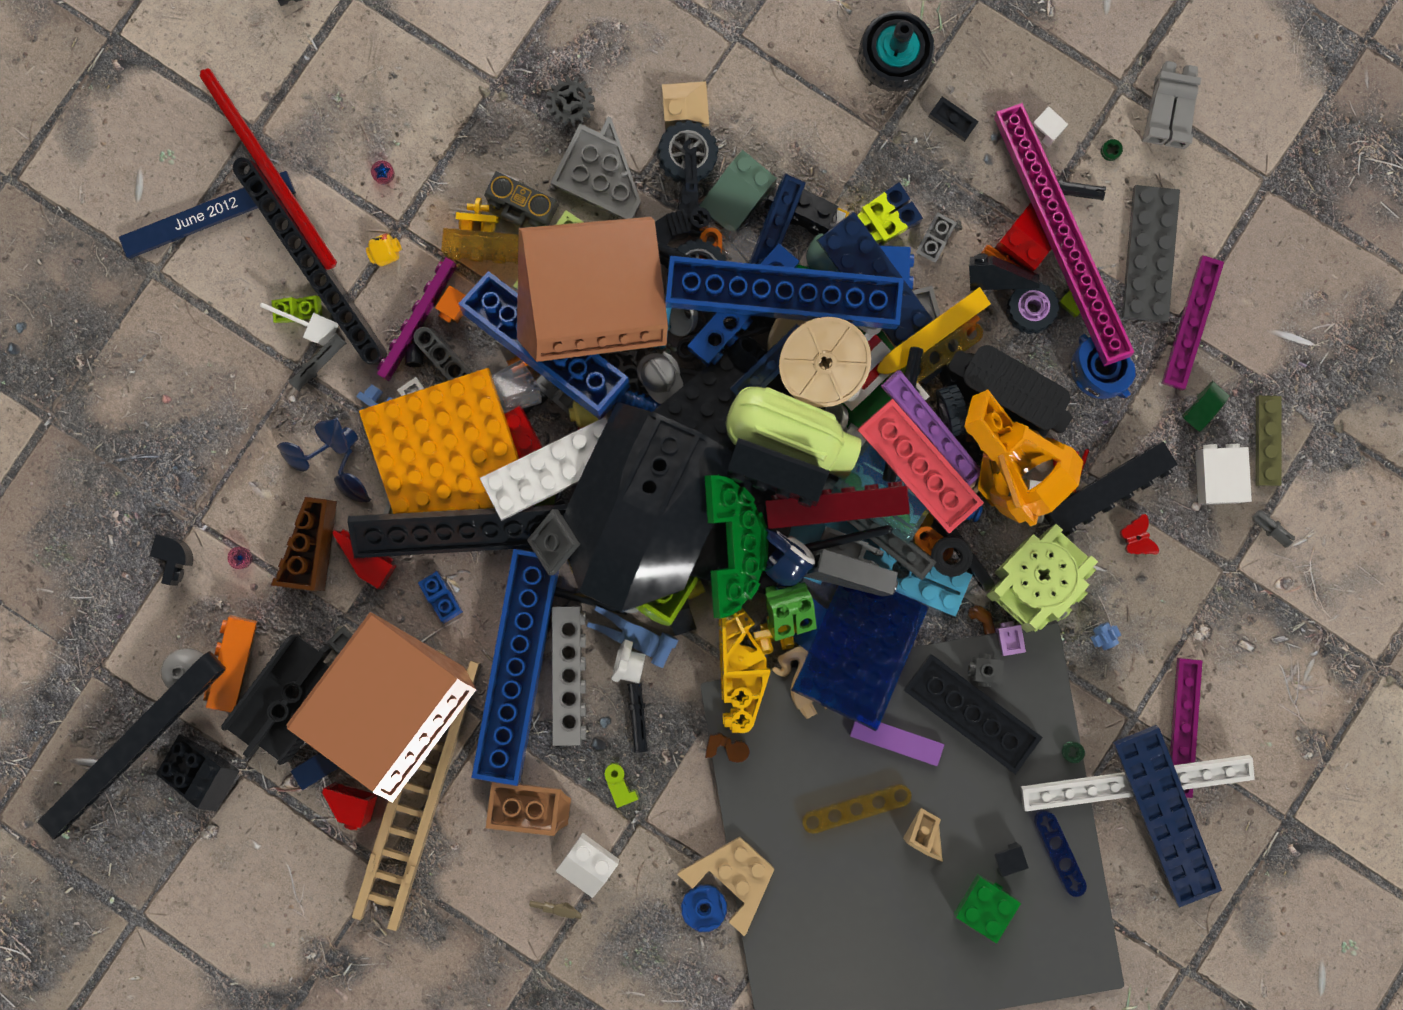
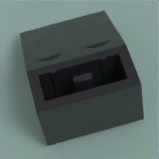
M179 734L156 775L197 809L217 811L240 771L224 758Z

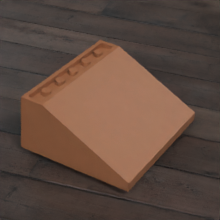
M652 217L519 228L517 340L536 362L657 347L667 344L668 321L655 220Z
M370 612L286 725L288 730L369 790L393 802L474 694L476 688L464 666Z

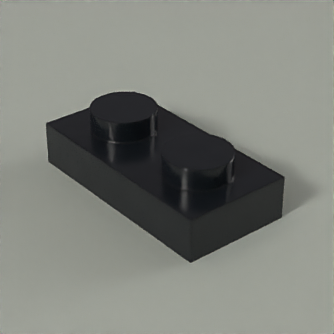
M943 96L928 116L964 142L979 122Z

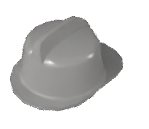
M651 353L640 360L637 367V375L649 395L656 402L664 403L683 387L681 376L671 361L664 355Z

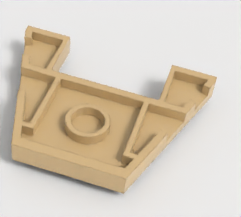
M738 837L706 857L695 861L692 865L681 869L677 875L692 889L708 871L718 878L744 902L729 919V923L745 936L774 872V867L744 839Z

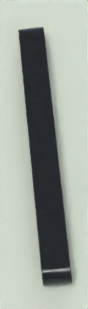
M244 157L236 159L233 163L234 174L364 362L379 365L380 361L387 357V351L331 269H325L257 163ZM249 165V172L247 174H244L245 167ZM262 183V190L257 193V186ZM272 202H275V208L270 212L269 206ZM287 220L288 226L283 230L282 223ZM298 238H300L301 244L296 249L294 243ZM310 257H313V265L308 267L307 261ZM325 275L326 283L321 286L320 278ZM338 293L339 301L337 304H333L332 298ZM348 312H351L352 319L347 323L345 316ZM363 330L365 337L360 342L358 340V333ZM373 349H376L378 352L375 360H372L370 356Z
M211 651L201 656L38 820L37 823L53 840L62 835L224 673L226 667Z

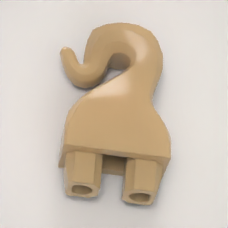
M799 645L778 656L781 669L774 667L772 671L781 677L790 674L792 660L798 661V667L791 683V698L796 708L800 710L806 719L817 714L812 704L820 698L825 709L836 704L833 687L827 679L814 671L812 659L807 650Z

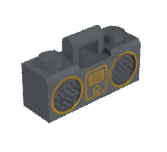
M495 171L484 194L488 205L497 210L503 208L500 216L501 219L520 228L526 219L532 227L549 226L559 206L556 199ZM512 209L520 213V217L510 213V210Z

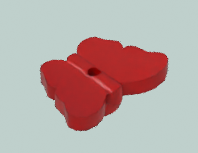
M1141 514L1120 531L1121 537L1127 543L1125 551L1128 554L1157 555L1159 553L1157 544L1149 539L1150 534L1147 532L1149 519L1146 514Z

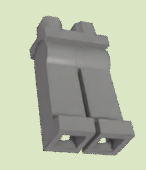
M1166 61L1154 80L1155 87L1142 142L1158 145L1165 143V146L1186 149L1192 144L1193 134L1191 132L1195 101L1201 78L1197 77V66L1186 65L1183 68L1182 74L1175 73L1177 64Z

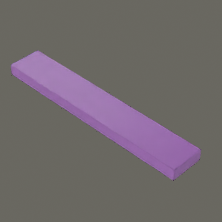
M897 370L881 387L970 486L980 476L981 468L904 374Z

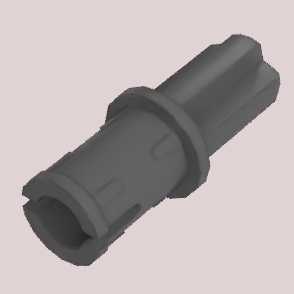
M1258 510L1252 516L1253 522L1265 530L1267 536H1272L1283 547H1289L1293 543L1291 540H1295V536L1285 530L1279 521L1275 522L1262 510Z

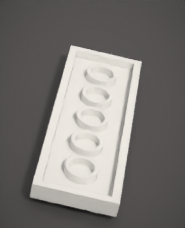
M604 417L481 477L480 480L501 521L577 484L607 423L606 418Z

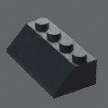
M738 438L727 475H730L731 479L736 482L744 483V481L752 483L753 487L758 490L766 491L769 489L776 492L775 495L780 498L789 499L791 497L798 500V504L811 507L812 505L817 506L830 471Z

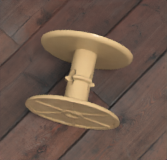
M820 317L810 321L777 318L768 336V351L796 323L799 325L786 340L779 360L782 382L794 398L815 407H830L847 401L861 389L870 372L871 351L866 337L855 325L836 317Z

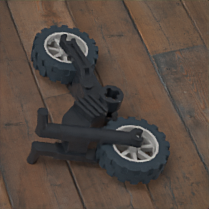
M689 120L685 121V123L680 121L675 123L674 126H669L666 132L663 133L657 148V159H659L660 168L665 171L664 174L667 177L671 176L674 178L673 181L675 182L680 181L677 211L668 213L655 221L660 264L668 269L667 277L670 256L693 258L691 256L694 255L695 258L699 259V255L709 260H727L725 254L722 255L721 249L718 246L715 247L712 245V242H704L702 239L686 241L685 244H681L678 248L667 246L671 242L686 239L688 234L692 237L701 236V233L704 232L711 221L709 211L698 204V182L701 179H705L714 168L718 158V146L715 144V137L711 136V131L707 127L703 128L702 124L698 122L695 124ZM684 138L683 146L676 142V140ZM688 138L693 139L694 141H696V143H694V144L692 145V144H691L692 141L689 140ZM672 145L679 149L680 152L672 154ZM698 145L702 147L703 153L696 152ZM696 157L703 158L699 165H697Z

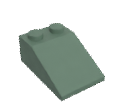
M742 150L727 167L699 206L707 209L711 218L733 236L774 189L777 178Z

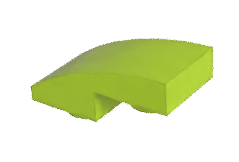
M317 295L297 299L289 297L271 300L273 308L304 321H310L313 312L323 316L321 299ZM272 312L273 323L295 322Z

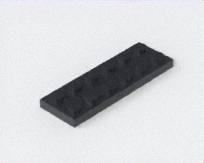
M929 654L903 690L1015 775L1043 738L932 654Z

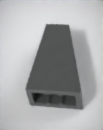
M825 549L812 552L815 558V565L805 575L807 578L879 596L893 595L898 586V572Z

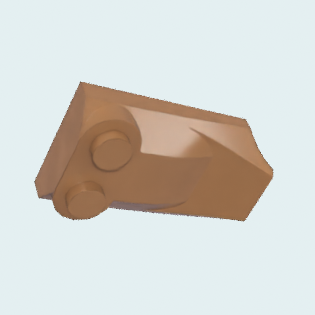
M491 782L486 828L555 836L560 829L568 825L571 798L564 794L561 789L525 784L514 786Z

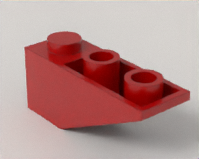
M342 529L341 532L333 530L332 534L357 576L377 589H383L397 565L392 563L393 558L390 556L354 558L349 532L345 529Z

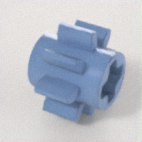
M1106 622L1093 629L1095 635L1090 638L1095 647L1102 646L1103 650H1108L1119 644L1117 637L1121 636L1117 625L1110 626Z

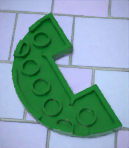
M707 475L705 476L708 523L726 522L729 568L711 571L714 618L721 619L741 610V606L748 599H752L760 586L758 581L761 573L765 571L767 566L768 533L765 531L767 528L763 514L758 512L754 504V497L745 487H740L733 479L724 476Z

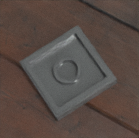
M552 509L527 539L548 575H555L580 545L558 509Z

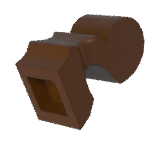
M721 732L710 733L705 758H712L716 755L717 748L723 746L726 748L729 761L739 763L748 758L750 750L748 745L742 740L731 742V738L723 735Z

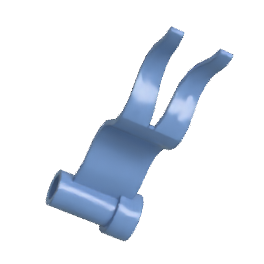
M596 606L594 610L607 617L623 631L619 632L590 622L586 625L621 644L625 639L632 641V648L652 657L651 663L661 668L664 667L672 648H675L679 641L677 638L664 632L659 636L599 606Z

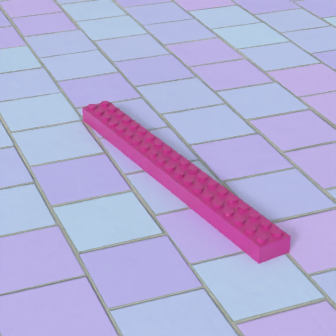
M1023 103L997 111L994 120L1103 365L1106 366L1131 357L1134 354L1133 347Z

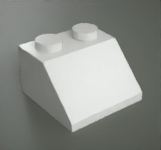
M582 833L556 869V872L593 898L613 873L620 859Z

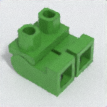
M805 582L794 586H786V588L780 590L774 585L766 587V607L769 614L767 627L774 641L794 636V630L798 635L817 629L814 602ZM807 619L809 621L807 625L800 626L802 620ZM786 625V631L778 632L781 626Z

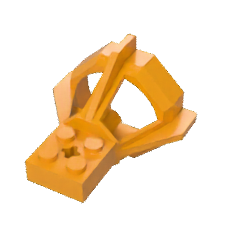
M989 390L972 396L964 426L967 433L973 436L983 451L978 490L993 507L995 506L1001 514L1018 523L1026 521L1029 526L1036 525L1039 516L1052 512L1079 486L1083 460L1074 448L1049 437L1043 438L1038 431L1028 429V426L1021 423L1013 422ZM1051 459L1057 461L1055 468L1042 482L1030 490L1027 489L1022 479L1023 475L1043 462Z

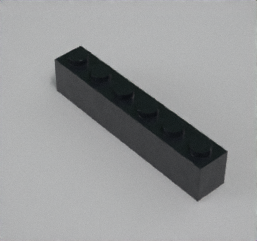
M1164 441L1156 443L1076 493L1068 496L1052 512L1044 516L1051 527L1057 524L1063 529L1061 533L1068 536L1077 530L1075 526L1083 522L1086 525L1096 519L1095 514L1098 512L1106 513L1115 508L1114 503L1121 499L1124 502L1135 495L1133 491L1138 488L1144 490L1154 484L1152 480L1158 476L1162 479L1173 473L1171 468L1178 464Z

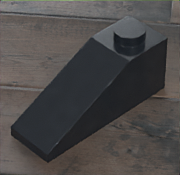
M977 254L974 257H970V291H974L979 287L982 290L1039 288V274L995 256H988L987 254Z

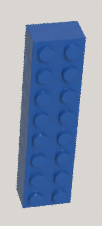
M488 271L458 303L462 314L596 418L602 419L629 389L628 377L598 354L536 362L517 340L518 293Z

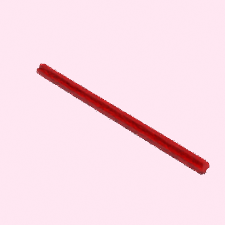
M211 69L201 70L199 75L325 269L330 270L336 267V259Z

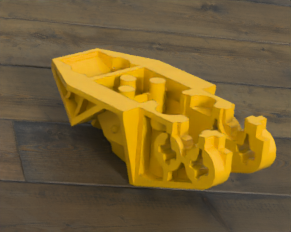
M743 608L733 615L718 619L721 697L724 703H731L734 707L730 709L729 713H722L724 727H730L732 733H746L754 726L770 675V669H767L766 657L749 632L750 627L755 625V622ZM745 635H747L754 648L740 644ZM739 691H742L745 695L741 696V700H737L735 697L739 695ZM743 714L746 719H742V723H738L736 719H740V715Z

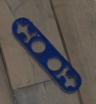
M1043 810L1038 812L1034 818L1035 826L1064 889L1073 897L1082 896L1087 889L1086 881L1057 818L1049 811ZM1042 817L1051 818L1048 824L1053 832H1049L1046 826L1040 824L1043 822ZM1055 836L1061 839V846L1058 849H1052L1049 844L1051 838ZM1069 858L1071 860V866L1068 870L1060 869L1059 862L1061 859ZM1072 874L1073 879L1078 883L1080 882L1077 886V891L1070 888L1073 884L1068 875Z

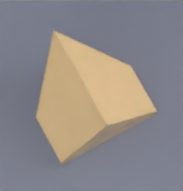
M920 808L903 839L908 845L943 862L939 829L941 819Z

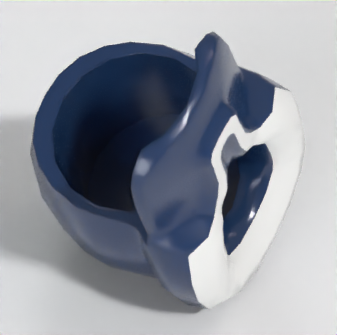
M766 529L765 531L768 532L767 539L777 547L767 560L766 574L782 586L798 584L808 571L814 567V555L795 537H785L778 531Z

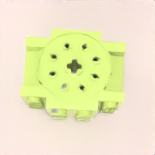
M1057 524L1047 529L1039 538L1033 534L1025 539L994 572L1000 578V581L986 595L991 601H996L1016 619L1026 633L1033 630L1036 632L1038 629H1043L1048 622L1054 620L1058 622L1060 619L1066 618L1072 611L1070 606L1076 602L1079 603L1088 593L1085 590L1089 584L1084 579L1087 580L1096 571L1094 566L1098 561L1092 556L1088 557L1061 533L1063 529Z

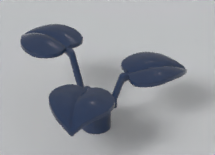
M338 417L327 421H320L315 425V432L325 445L309 455H304L299 446L290 442H282L277 445L285 461L294 469L302 472L307 471L310 467L307 460H310L328 447H331L338 454L345 453L338 470L339 476L334 478L337 488L342 494L354 501L370 502L372 500L369 498L364 485L356 476L343 472L347 459L352 453L350 448L358 440V436L348 427L342 429Z

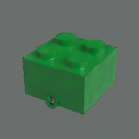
M977 874L954 911V915L957 919L997 944L1021 903L1017 898L1002 890L1003 887L995 882L993 884Z

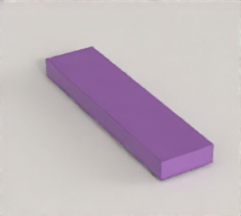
M856 714L849 735L850 737L938 766L945 745Z

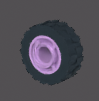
M1039 282V288L1015 289L1007 302L1006 314H1008L1009 322L1011 321L1014 328L1027 334H1037L1042 330H1046L1058 315L1059 300L1055 296L1056 293L1048 285H1043L1041 282ZM1027 305H1036L1038 311L1031 312Z

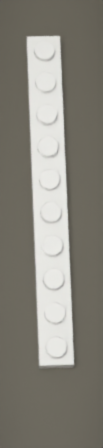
M1250 755L1174 765L1183 790L1255 780L1253 758ZM1124 772L1021 786L1024 811L1134 797Z

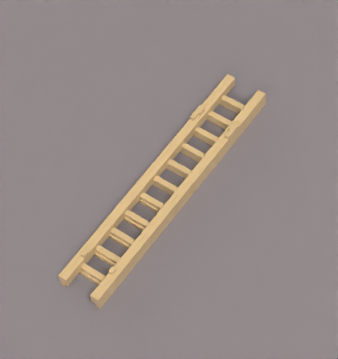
M437 650L438 652H440V653H442L443 655H445V652H442L441 650ZM470 661L467 673L475 685L481 663ZM470 699L447 728L449 731L445 743L438 741L432 748L442 752L438 766L423 761L417 768L435 774L431 788L412 782H407L403 787L404 789L428 796L424 810L399 803L403 789L393 802L388 800L352 918L361 920L364 917L368 901L371 900L385 907H394L387 929L397 931L400 927ZM396 811L420 817L421 821L417 832L392 825ZM389 833L414 840L411 853L407 854L385 847ZM383 855L407 862L403 877L378 869ZM375 878L399 884L400 888L397 898L372 892Z

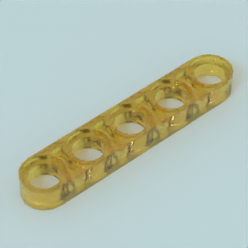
M966 323L924 352L920 365L921 373L918 375L917 383L951 361L957 351L964 352L978 343L983 337L982 327L977 323ZM973 326L977 331V335L971 340L967 337V330ZM952 339H956L958 342V348L954 352H951L948 348V343ZM934 351L940 355L939 362L936 364H932L929 360L930 354ZM906 366L900 369V371L905 375ZM891 373V374L887 377L886 381H887L894 373Z
M897 784L815 809L803 816L802 825L808 833L814 834L900 808L911 801V791L905 785ZM904 789L907 792V797L904 801L899 802L895 800L894 794L896 790ZM883 796L885 799L884 806L875 808L872 805L873 798ZM855 802L863 805V811L859 815H854L850 811L851 805ZM833 809L841 812V818L837 822H832L828 818L829 812ZM810 816H816L819 819V825L814 829L806 825V821Z

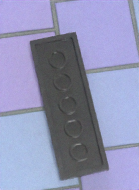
M1135 185L1133 187L1122 319L1160 323L1169 322L1180 189Z

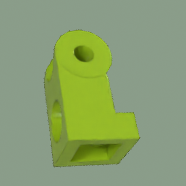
M615 762L606 768L604 775L616 807L619 808L638 800L639 795L636 789L630 791L625 779L626 772L624 766Z

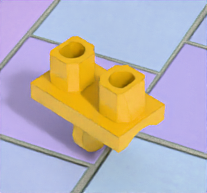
M476 198L475 204L467 203V210H472L475 214L456 212L455 219L459 220V230L461 233L473 234L474 221L481 222V234L494 235L496 223L500 221L498 216L482 214V211L490 212V205H482V198Z
M767 623L760 624L761 631L753 632V637L763 654H770L773 652L771 642L775 641L767 627ZM786 625L781 626L778 632L786 631ZM793 636L778 640L782 650L794 647Z

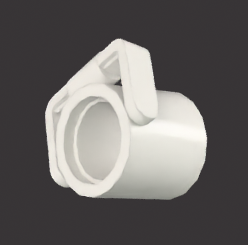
M625 639L618 649L611 678L615 682L622 679L640 683L646 654L631 651L632 641Z

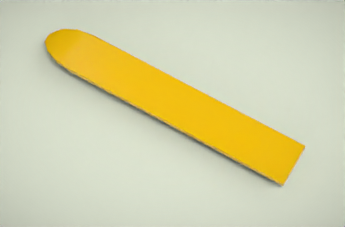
M979 287L891 350L879 363L877 372L879 374H890L904 368L907 365L911 347H919L923 349V353L988 307L991 303L982 289Z

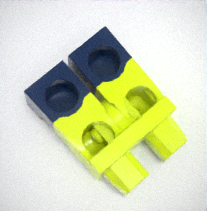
M900 182L869 204L863 206L861 212L857 215L864 226H870L872 229L870 234L882 246L911 227L920 224L923 219L912 201L909 203L910 197Z

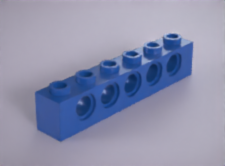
M778 244L760 265L797 268L800 261L781 244ZM717 312L688 344V350L707 367L711 363L716 365L723 357L721 352L725 347L731 348L739 337L736 335L741 329L746 331L754 322L751 319L753 316ZM726 319H733L736 322V327L727 329L723 322ZM711 336H718L721 339V343L718 346H712L709 344L708 339Z

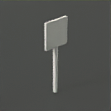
M264 303L260 304V307L307 326L303 338L322 346L334 336L338 328L337 322L314 312L310 321L306 322Z

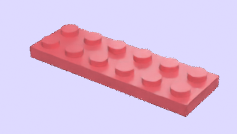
M893 399L889 400L857 429L947 533H951L984 503Z

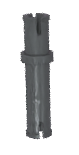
M335 333L307 364L304 362L301 365L303 368L288 382L300 392L312 377L316 378L318 376L317 372L347 343Z

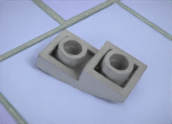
M937 212L916 253L936 263L957 222Z

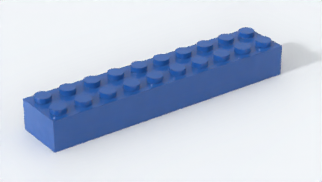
M670 256L666 307L810 321L820 317H836L844 319L855 326L896 330L900 325L904 278Z
M513 549L471 777L518 786L521 783L559 573L558 570L555 575H548L534 552Z

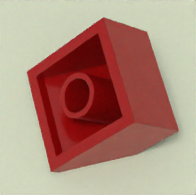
M336 782L323 788L322 791L337 822L343 823L345 828L357 830L371 821L378 794Z

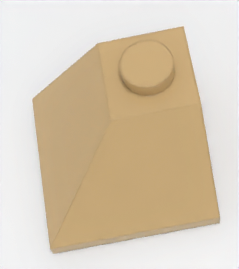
M706 81L662 84L665 129L669 126H674L677 122L685 123L688 120L695 124L698 122L702 124V127L709 126Z

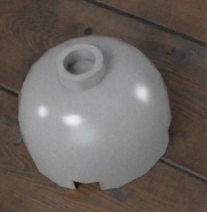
M192 648L178 649L169 654L161 667V678L165 686L170 688L204 654Z

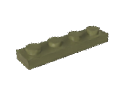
M1256 396V486H1282V396Z

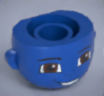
M1085 333L1079 337L1080 345L1075 350L1071 359V375L1077 388L1084 394L1098 399H1109L1117 395L1121 398L1130 396L1131 393L1128 388L1136 377L1135 364L1130 357L1106 365L1109 375H1102L1095 368V360L1101 361V358L1092 338H1088Z

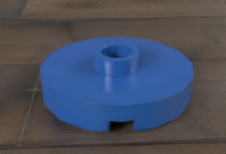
M699 884L693 889L691 888L684 895L681 903L682 916L685 923L694 930L710 932L717 929L724 921L727 914V902L724 895L716 887L709 884ZM707 904L708 909L706 911H702L700 909V905Z

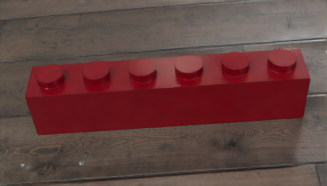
M902 481L888 483L887 488H879L878 484L864 485V490L855 491V486L841 488V493H832L831 489H826L822 491L817 506L812 505L811 507L798 504V500L794 498L783 499L776 495H771V500L766 501L768 528L773 529L910 514L908 487L907 485L902 486Z

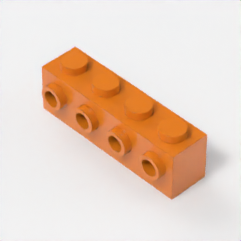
M232 615L227 620H223L220 633L224 634L222 643H217L214 655L218 656V660L226 667V670L211 685V688L209 687L205 691L203 701H207L206 708L231 712L238 704L258 621Z

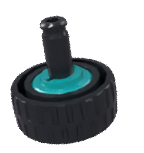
M890 11L881 14L871 21L861 38L858 51L860 68L864 76L880 89L895 92L907 90L917 85L928 72L934 57V38L930 28L916 15L903 11Z

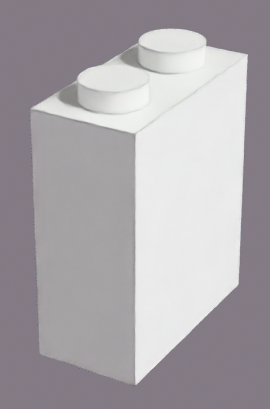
M1217 444L1203 445V449L1195 451L1198 505L1252 502L1249 447H1240V444H1226V448H1218Z

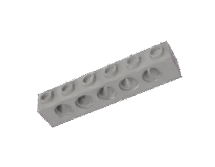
M581 606L552 607L553 746L581 745L582 740H586V726H582V717H586V703H582V694L586 693V680H582V671L586 670V657H582V648L586 647V634H582V625L586 624V613L581 611ZM566 623H572L575 626V633L572 636H567L563 631ZM566 646H572L575 649L574 658L568 659L564 656L563 651ZM566 669H572L575 672L576 677L574 681L569 682L565 680L564 671ZM566 692H571L575 695L576 701L574 704H567L564 701V694ZM571 715L575 718L576 724L574 727H567L564 724L565 716Z

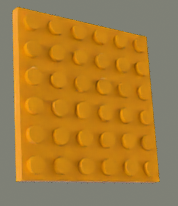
M489 368L359 410L393 514L494 508L480 478L519 459Z

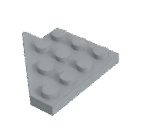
M607 117L600 133L579 124L551 180V186L621 219L634 218L641 205V200L611 117Z

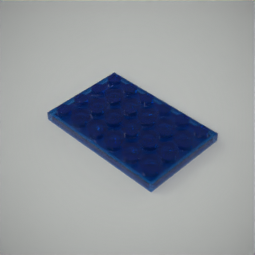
M838 585L791 691L874 731L878 730L929 607L896 591L893 595L879 596Z

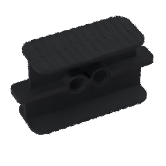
M984 345L975 354L957 351L948 365L950 372L961 377L957 387L965 401L971 403L972 396L989 390L998 403L1005 408V412L1013 422L1021 423L1028 426V429L1038 431L1042 437H1045L1050 429L1056 433H1063L1072 420V415L1066 411L1070 402V394L1066 388L993 346Z
M299 634L290 635L280 645V648L266 664V667L263 668L257 679L254 680L248 691L221 725L223 731H230L249 745L243 752L245 757H252L259 747L276 758L279 765L285 764L295 756V753L304 744V741L288 730L286 724L329 668L323 661L331 652V647L324 645L318 651L304 641ZM292 686H296L299 689L297 698H294L290 693ZM279 704L285 708L283 717L277 714L276 709Z

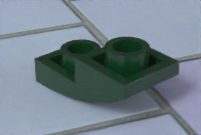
M1212 381L1197 396L1198 400L1182 417L1197 431L1201 432L1223 407L1230 395Z

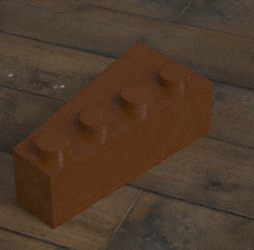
M311 497L304 498L294 524L295 529L292 536L288 539L286 544L288 545L284 557L280 560L279 570L276 578H273L272 586L325 591L337 501Z

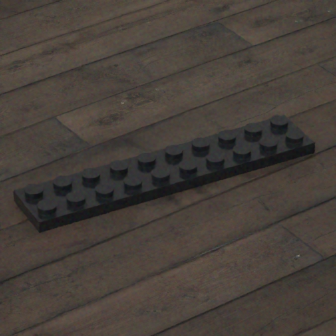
M568 504L530 506L502 521L495 508L348 516L347 523L354 558L532 548L527 539L550 511L558 509L564 517Z

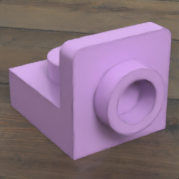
M1013 621L1000 623V627L995 628V633H998L1001 656L1026 652L1021 625H1014Z

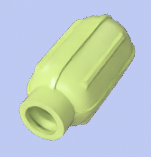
M756 386L742 389L733 401L726 419L727 435L733 444L736 445L738 438L829 470V474L842 479L847 478L852 472L861 451V439L844 432L834 414L771 388Z

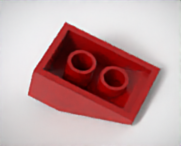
M1032 203L1027 206L995 246L996 250L1004 255L1008 254L1009 259L1031 272L1036 270L1052 249Z

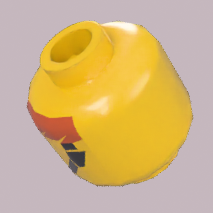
M382 234L370 239L368 247H366L369 260L378 266H385L399 259V251L402 250L399 240L397 238L393 239L389 234Z

